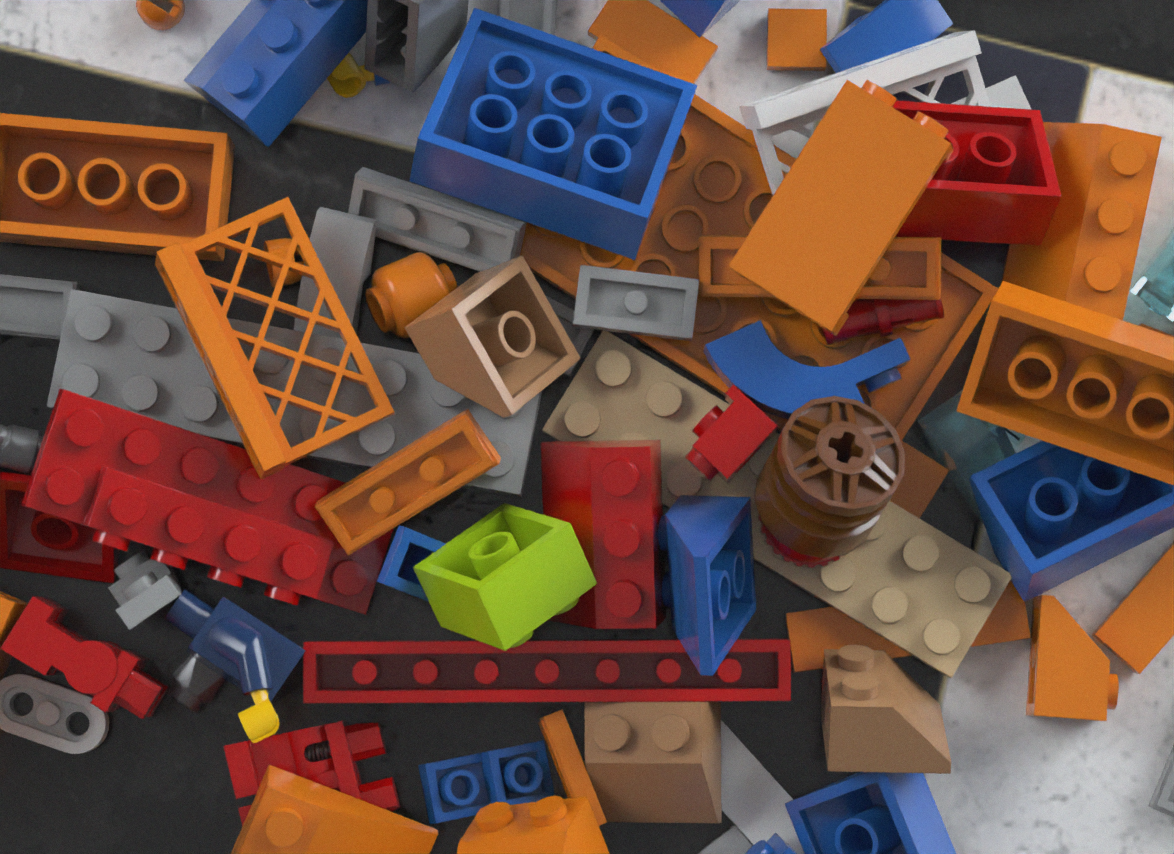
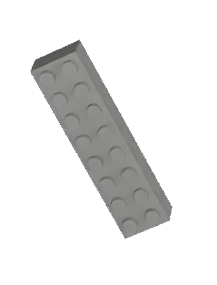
M70 289L47 407L53 410L59 389H65L234 446L244 447L176 308ZM227 318L233 330L256 338L258 337L262 324ZM268 326L264 340L298 352L305 332ZM311 334L304 355L339 366L346 346L342 339ZM240 343L249 362L254 347ZM361 343L395 413L378 423L303 457V459L368 470L459 413L469 409L500 455L501 460L497 466L461 488L522 499L542 391L513 415L503 418L436 381L419 353ZM260 350L253 372L259 384L284 392L294 361ZM349 356L345 369L359 374L351 356ZM301 364L290 394L325 406L335 376ZM343 378L341 379L331 409L357 417L376 408L365 386ZM266 396L276 416L281 401ZM290 404L286 405L280 426L290 447L314 437L321 415ZM328 418L323 432L342 423Z

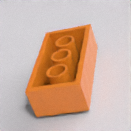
M0 113V242L156 256V252L177 242L182 245L228 223L235 144L228 133ZM215 246L196 256L200 260L224 262L225 248Z
M1003 281L991 301L956 411L1174 485V337Z

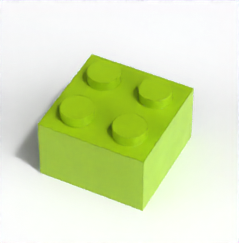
M507 503L500 505L413 567L441 627L504 651L528 641L533 635V630L552 616L573 608L578 603L579 597L597 584L571 523Z

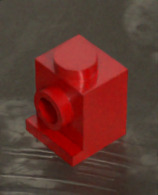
M734 384L725 393V400L730 406L723 411L716 405L699 421L692 430L699 439L684 456L710 482L718 474L728 484L777 432L778 426Z

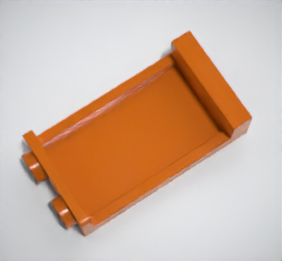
M846 80L728 266L741 277L837 336L849 317L846 312L944 160L948 161L953 153L952 144L944 139L949 132L948 129L921 112H917L913 120L893 108L897 98L869 80H866L861 88Z

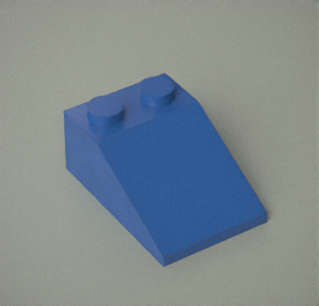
M680 495L667 513L661 516L659 522V546L662 551L668 552L669 569L663 577L662 600L665 607H671L672 629L700 675L713 676L756 612L751 498Z

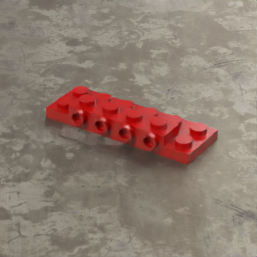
M59 389L21 504L37 511L94 528L96 530L92 541L127 552L132 540L153 547L150 559L185 570L188 559L210 565L207 577L242 588L245 577L266 583L263 595L298 606L301 595L364 615L367 613L393 529L348 556L315 508L319 499L344 485L345 482L291 464L284 466L283 470L261 480L246 449L65 389Z

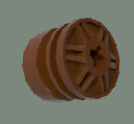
M838 396L810 400L793 411L756 480L755 504L762 523L780 543L800 554L820 558L848 554L865 542L904 476L905 451L899 435L880 412L859 400Z

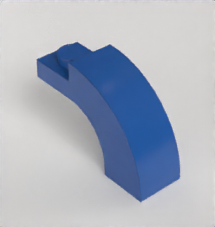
M761 320L705 344L703 350L711 367L728 388L734 384L760 410L785 419H789L793 411L813 399L838 396L859 400L864 403L857 388L858 386L865 384L869 393L884 388L902 379L898 369L905 366L911 360L902 339L898 338L838 365L828 367L804 365L790 359L777 349L769 339Z

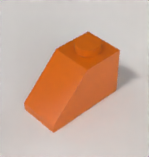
M1039 595L1034 597L1026 715L1107 721V709L1115 710L1119 690L1118 675L1109 673L1110 660L1054 596Z

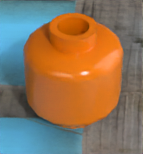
M419 252L378 268L372 276V287L366 289L365 295L370 313L380 330L384 333L391 331L397 337L406 339L410 338L404 327L455 290L457 283L452 271L445 263L437 265L431 257Z

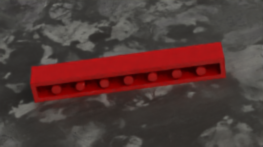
M679 639L528 640L506 651L478 640L303 642V649L306 650L303 654V703L791 701V648L789 639H737L713 676L700 675Z

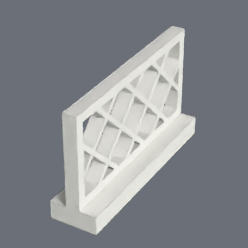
M975 30L955 32L739 106L746 129H752L772 195H774L784 179L782 172L787 175L791 167L778 161L771 136L793 130L809 139L814 131L803 125L822 120L846 80L860 88L866 80H869L892 95L901 92L918 102L939 103L934 100V97L944 77L963 71L969 91L964 105L991 107L975 56L982 53ZM930 82L924 94L913 89V87Z

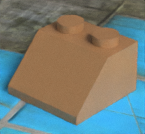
M523 255L474 274L404 327L436 381L503 418L513 415L581 359Z
M846 645L840 649H824L821 721L828 771L951 774L952 763L941 707L927 691L884 650H872L863 645Z
M585 702V766L607 822L722 823L721 702Z

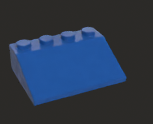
M474 8L417 138L409 181L635 260L697 85Z

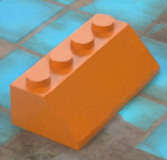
M1043 122L1061 199L1041 246L1009 244L1001 283L1005 281L1123 320L1162 137L1106 124Z

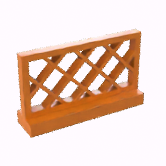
M289 197L180 245L177 242L156 252L155 265L261 480L283 470L286 465L394 415L395 411ZM282 217L292 237L286 258L251 247L259 226ZM249 231L245 244L231 240ZM215 246L240 253L241 256L231 284L207 276L196 255ZM296 247L305 265L292 261ZM247 257L282 268L272 298L237 286ZM288 271L313 279L319 294L312 312L278 301ZM213 288L227 293L222 307ZM233 296L268 308L257 338L232 329L226 316ZM323 301L332 319L318 315ZM274 310L309 322L298 352L264 340ZM315 324L340 334L346 347L339 366L304 355ZM240 343L254 347L249 362ZM260 350L294 361L284 392L259 384L253 368ZM349 356H351L359 374L345 369ZM301 364L335 376L325 406L290 394ZM343 378L365 386L376 408L357 417L331 409L341 379ZM266 396L281 401L276 416ZM287 404L321 415L314 437L293 447H290L280 426ZM328 418L342 423L323 432Z

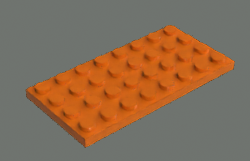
M602 34L592 47V49L658 71ZM694 95L635 260L528 222L520 256L523 255L533 273L575 300L580 265L699 279V237L702 235H748L773 197L752 130L746 129L738 121L699 96ZM774 145L778 161L792 167L796 159ZM941 252V300L945 318L893 329V335L880 337L879 333L827 345L821 326L775 297L699 296V287L692 341L636 334L629 335L724 396L729 388L718 377L703 352L705 344L760 320L769 339L779 351L798 363L814 367L838 365L901 338L911 359L905 366L898 369L902 379L871 393L868 392L865 384L857 388L864 404L880 412L895 428L900 441H902L988 308L998 288ZM762 411L778 426L777 430L782 432L789 419Z

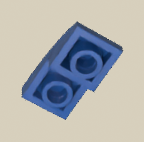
M884 0L870 13L854 20L824 45L820 51L835 73L934 40L949 28L953 22L938 0Z
M544 740L418 765L429 824L474 816L480 808L495 802H506L509 805L537 802L545 797L555 796Z

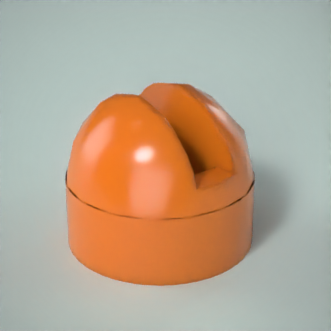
M136 0V8L139 16L147 26L156 30H168L176 26L183 18L185 12L184 0H166L174 5L169 14L148 0Z
M279 238L264 241V251L286 258L292 239ZM297 247L292 259L293 262H295L294 257L300 255ZM302 261V262H296V263H299V264L304 265V261ZM266 263L271 285L275 288L282 268ZM288 271L283 286L300 281L302 275Z

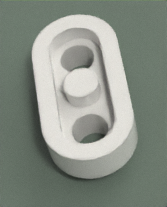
M15 674L0 681V728L8 733L66 753L81 754L96 749L107 736L109 717L107 712L105 713L90 703L93 699L92 696L32 675ZM23 692L30 695L33 700V708L25 716L19 715L14 709L16 696ZM77 712L84 713L89 719V728L83 735H76L70 729V719Z

